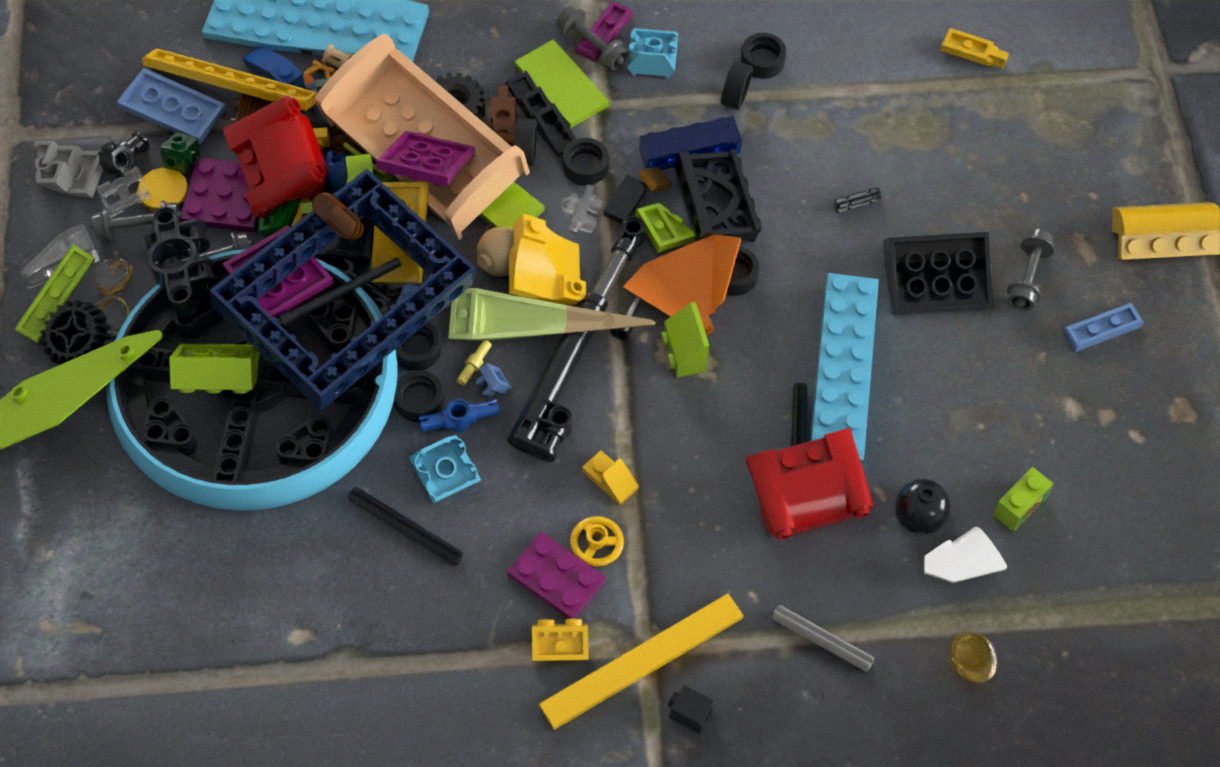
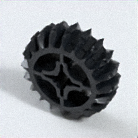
M76 300L74 303L66 301L65 308L57 305V313L49 312L52 318L50 321H43L47 328L40 331L41 335L45 336L40 341L45 346L43 351L46 355L50 356L49 359L52 362L58 363V366L106 345V340L112 339L106 333L112 329L106 323L108 320L107 316L102 314V310L97 306L94 307L92 303H84L81 300ZM85 317H88V319L90 320L92 328L91 331L87 330V323H85ZM60 339L65 340L66 353H64L61 347Z

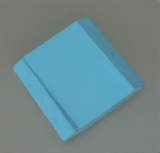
M633 28L631 31L627 67L633 76L636 74L665 76L668 79L675 72L678 33Z
M457 435L442 439L409 457L433 503L481 481L475 465L470 461L465 452L466 446Z

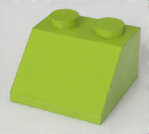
M692 302L664 321V332H660L662 345L667 347L669 354H667L669 368L674 369L677 378L707 371L710 345L697 304Z

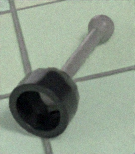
M635 297L626 316L633 314L640 300L639 297ZM632 327L610 329L611 335L619 340H627L632 332Z

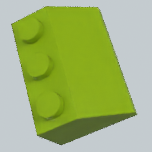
M180 344L169 358L171 389H179V392L191 393L195 389H206L208 393H219L222 390H233L234 393H247L253 389L257 381L259 351L252 345Z

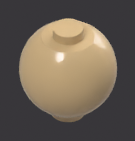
M495 227L485 232L480 238L476 249L477 262L490 275L496 277L509 276V249L514 245L513 229Z

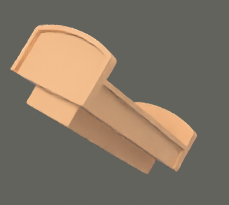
M385 33L366 44L349 58L330 77L314 98L325 122L331 127L335 125L363 151L371 154V158L375 161L405 131L474 146L475 156L448 186H436L431 182L415 181L407 176L398 174L392 175L398 182L428 183L427 207L450 227L452 234L458 240L463 237L461 232L522 173L526 176L530 173L525 154L516 145L511 147L401 53L395 47L393 40Z

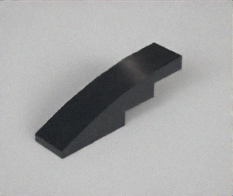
M527 70L506 80L505 85H509L510 93L515 97L517 104L527 118L536 119L538 133L557 155L562 154L565 147L575 140L576 137L555 103L551 104L542 88H537Z

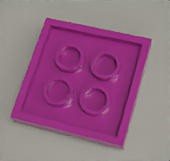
M405 131L376 160V169L385 171L390 175L407 176L415 181L431 182L436 186H448L475 156V147Z
M198 158L194 166L182 209L183 216L180 218V221L200 219L206 223L207 227L255 233L259 217L252 214L245 193L249 192V188L240 163Z
M287 225L222 263L224 271L230 275L290 227ZM313 256L257 301H259V306L272 318H277L278 314L285 310H291L332 285L333 278Z

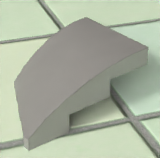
M53 140L34 142V147L37 150L35 166L37 168L36 183L38 185L71 196L93 198L103 172L99 162L98 152L100 151H83L79 146H58Z

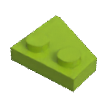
M660 203L637 209L635 216L643 220L645 225L644 231L658 253L696 241L694 232L683 225L684 220L670 213Z

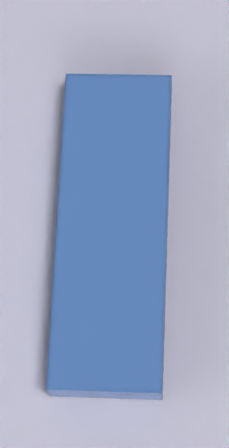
M1128 303L1064 327L1063 333L1073 350L1077 352L1141 328L1144 322L1132 303Z

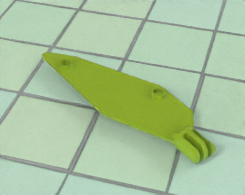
M155 330L121 338L22 381L0 399V450L60 424L160 341L163 336L162 332Z

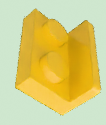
M553 619L537 620L538 625H532V661L589 660L588 624H582V619H565V624H554Z

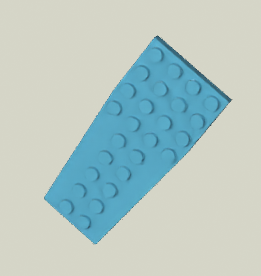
M214 0L203 27L202 35L203 38L257 48L263 46L275 51L301 53V50L312 51L313 55L323 56L329 44L335 45L336 49L345 54L351 53L354 55L366 44L385 33L393 40L394 45L400 52L413 62L429 9L426 4L410 0Z

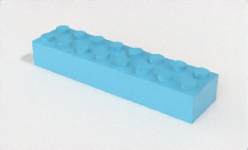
M828 273L824 290L810 441L823 438L825 434L851 428L859 458L863 465L879 279Z

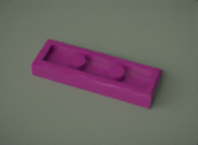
M612 1L590 31L609 44L632 17V10ZM585 38L576 47L577 54L595 63L602 54L598 48Z

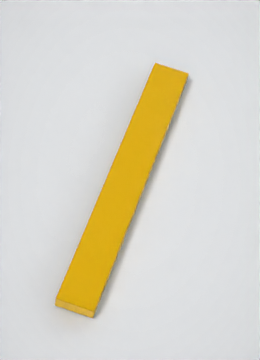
M158 48L142 58L143 66L275 102L284 96H289L290 98H295L299 102L301 109L305 111L316 104L314 98L317 92Z
M726 594L541 702L539 708L553 730L742 620L743 614L730 595Z

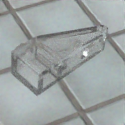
M85 224L71 227L59 233L20 271L28 289L48 281L72 244L95 257L96 260L94 262L100 260Z

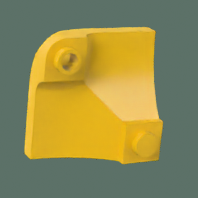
M522 214L513 224L514 245L509 249V293L562 305H577L586 295V281L580 280L579 244L564 239L546 227L545 220Z

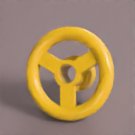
M593 516L580 521L574 527L570 536V547L573 554L589 566L594 567L605 566L615 561L621 554L624 546V537L619 526L612 520L600 516ZM604 526L608 527L615 536L608 537V531ZM583 529L586 532V540L588 542V548L585 553L580 550L578 545V537ZM599 537L601 540L594 541L593 538ZM604 546H615L608 556L592 558L598 549Z

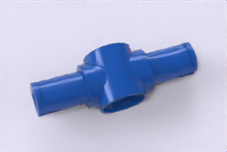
M496 398L475 404L473 402L467 403L462 399H455L448 404L447 408L441 409V412L418 417L422 433L444 427L446 429L451 428L456 432H463L470 427L471 423H476L478 419L500 415ZM456 414H464L460 418L454 417Z

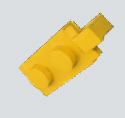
M949 28L940 50L983 65L986 64V66L992 65L1003 69L1009 55L1008 52L999 50L998 47L994 46L992 41Z

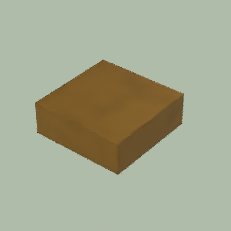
M659 167L642 169L638 175L652 192L669 190L673 184Z

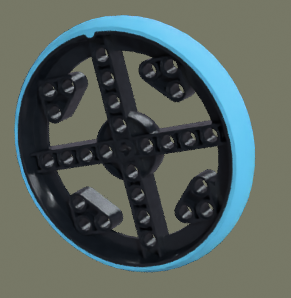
M246 249L233 250L206 257L214 261L215 269L213 272L214 276L218 279V283L229 276L224 271L222 263ZM318 260L333 278V284L311 298L315 299L352 279L335 267ZM157 284L130 312L115 341L127 336L159 330L164 334L173 322L178 334L182 338L191 339L219 323L224 318L211 306L210 292L196 295L198 306L196 314L187 319L178 318L169 301L166 288ZM361 287L307 314L311 328L329 350L336 354L350 344V339L354 336L357 338L367 330L372 321L376 322L383 316L374 301ZM242 340L234 343L242 345H251L247 340ZM156 343L106 385L109 416L115 434L132 461L151 480L167 491L200 505L233 511H254L276 508L306 499L340 480L364 458L380 436L393 406L397 386L396 350L392 351L332 401L352 404L346 417L334 432L332 431L331 422L326 416L315 415L276 441L275 451L280 466L252 471L245 470L259 413L274 408L285 397L308 399L262 354H259L257 381L252 390H249L247 393H234L233 390H222V392L217 393L220 399L229 407L215 467L188 457L196 451L197 441L191 426L169 398L164 396L156 397L147 406L145 382L147 380L171 383L169 358L175 350L155 348ZM279 377H282V378H283V379H281V380H279V381H274L276 378H279ZM353 387H361L358 390H352ZM251 397L248 401H242L244 398ZM163 411H168L166 414L158 415ZM241 420L246 421L243 424H237ZM321 429L325 430L323 433L320 434L315 433L316 431ZM161 434L159 438L152 439L155 435ZM182 438H188L183 442H178ZM234 444H241L237 448H231ZM287 450H294L290 454H283ZM314 453H320L317 457H310ZM230 467L235 468L231 472H225V470Z

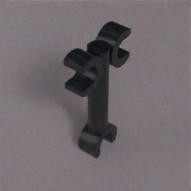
M344 258L342 264L348 270L343 271L336 267V269L351 279L361 275L353 269V263L348 258ZM372 282L361 286V288L374 296L371 299L376 305L381 307L380 312L382 315L385 314L387 305L391 300L397 299L402 290L399 287L395 292H391L388 290L390 284L385 283L382 290Z

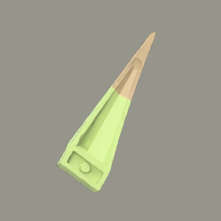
M468 288L451 303L449 339L489 341L648 326L656 323L650 319L562 305L484 289Z

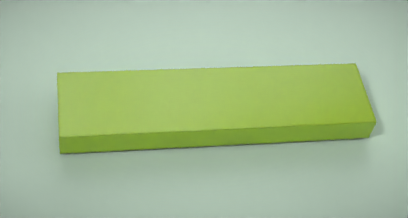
M72 244L15 327V331L38 344L43 337L40 331L47 328L43 321H50L52 317H50L49 312L57 313V305L64 307L66 301H68L96 260L95 257Z

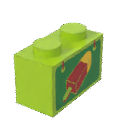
M1032 467L998 501L993 516L1014 532L1047 498L1053 483Z

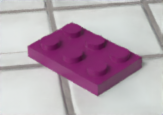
M543 532L536 536L507 571V576L568 619H575L606 582L604 575Z

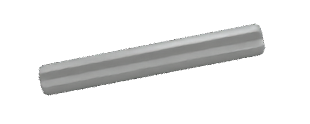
M778 605L772 615L774 621L864 671H868L874 662L873 656L781 605Z

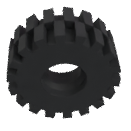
M446 73V78H443L442 75L438 76L436 83L456 100L463 103L470 112L482 121V117L485 116V98L482 86L479 87V82L476 79L472 82V77L469 75L463 78L462 73H457L456 76H452V73Z

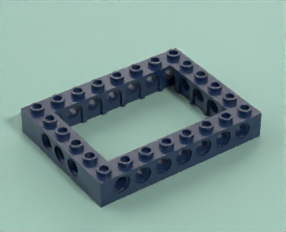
M368 169L360 173L333 194V196L355 214L359 220L364 216L367 217L429 276L417 289H411L408 296L396 306L393 304L389 308V312L378 321H372L370 327L361 335L350 339V344L339 353H333L330 360L318 369L317 357L312 352H307L296 341V337L293 334L287 333L278 324V320L267 314L259 306V301H257L339 237L314 211H311L210 289L211 306L320 411L471 287L475 279L476 268Z

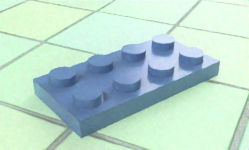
M145 68L141 70L117 101L118 108L171 132L198 137L199 144L203 142L227 110L225 103Z

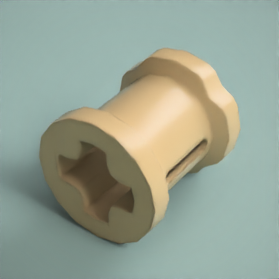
M329 44L322 56L321 62L323 64L328 63L339 69L353 55L351 53L345 54L336 49L335 45Z

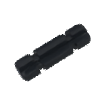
M878 187L868 189L869 192L864 190L847 195V198L835 199L834 206L836 211L841 213L848 211L847 208L851 210L869 205L870 201L871 203L881 201L882 193Z

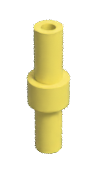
M483 340L476 352L470 354L466 360L465 368L456 379L460 385L465 386L472 374L477 372L484 363L483 358L492 346L489 341Z

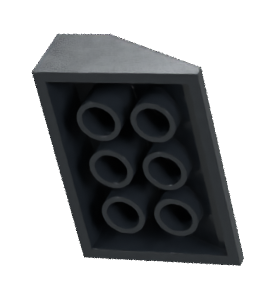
M989 232L890 237L883 240L884 263L892 314L994 308Z

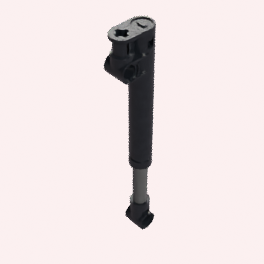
M637 216L625 218L622 223V230L611 249L612 255L592 292L586 293L579 308L605 312L608 306L606 299L626 261H630L636 249L643 244L645 225L641 218ZM594 331L564 333L507 438L508 443L515 449L546 462L555 461L557 457L555 450L559 443H562L569 436L572 430L570 410L556 402ZM561 420V421H564L565 423H564V424H556V423H554V422Z

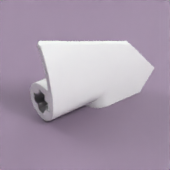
M978 527L972 528L953 542L951 540L944 542L924 556V574L950 583L1004 571L1007 568L1005 561L994 544Z

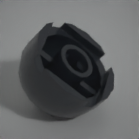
M915 479L907 483L899 492L895 505L896 517L902 526L911 532L933 533L940 529L947 520L950 509L948 494L941 485L933 480Z

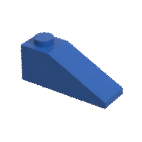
M260 46L243 58V61L260 77L306 89L303 73L290 60L263 46Z

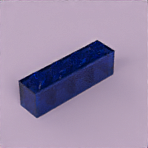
M734 116L721 117L708 122H697L689 126L673 127L669 130L642 135L639 141V152L645 169L659 167L660 170L674 168L679 152L702 154L727 152L730 149H735L736 154H740L742 138Z

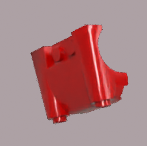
M284 96L223 129L229 149L237 154L248 185L249 192L245 194L252 214L262 219L268 218L274 208L290 200L299 198L314 200L315 196L324 193L323 188L326 176H329L327 165L309 119L299 112L301 111L299 102L289 96Z
M851 428L825 434L823 438L777 451L771 449L746 457L745 463L753 479L758 496L760 521L765 530L768 529L770 536L776 537L777 540H784L797 534L840 523L854 516L855 518L865 517L871 514L870 509L874 507Z

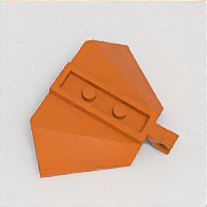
M713 234L646 262L623 288L669 317L688 304L696 302L706 335L714 333L715 330L709 315L715 313V309L725 300L741 238Z

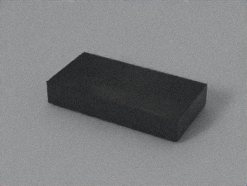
M626 175L605 207L603 216L622 224L625 218L633 214L647 192L648 186L644 182Z

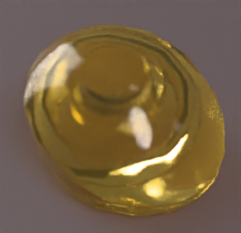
M963 632L953 637L949 644L948 653L956 671L963 678L971 682L981 683L989 680L996 672L997 666L996 653L989 640L982 634L975 632Z

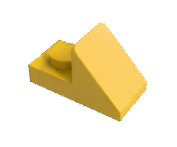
M601 450L582 467V472L619 505L639 489V485L623 460L619 458L614 462Z

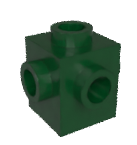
M176 132L161 146L160 153L163 159V167L186 173L200 158L198 137Z

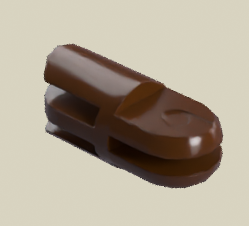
M320 193L314 197L312 202L313 211L340 237L356 239L362 235L364 231L363 224L359 218L335 196L329 193Z

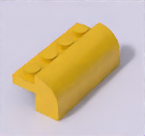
M1211 202L1112 207V232L1118 234V259L1220 254V208L1217 204Z

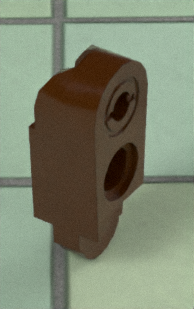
M499 85L498 97H491V130L513 147L516 124L515 97H509V85Z

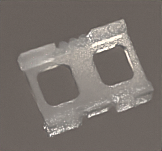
M137 166L124 173L125 177H120L114 180L113 183L107 181L96 187L104 207L109 210L110 217L123 212V208L127 209V206L134 205L136 201L139 204L152 197ZM136 181H141L143 188L130 194L128 186ZM118 192L120 201L108 206L106 197Z

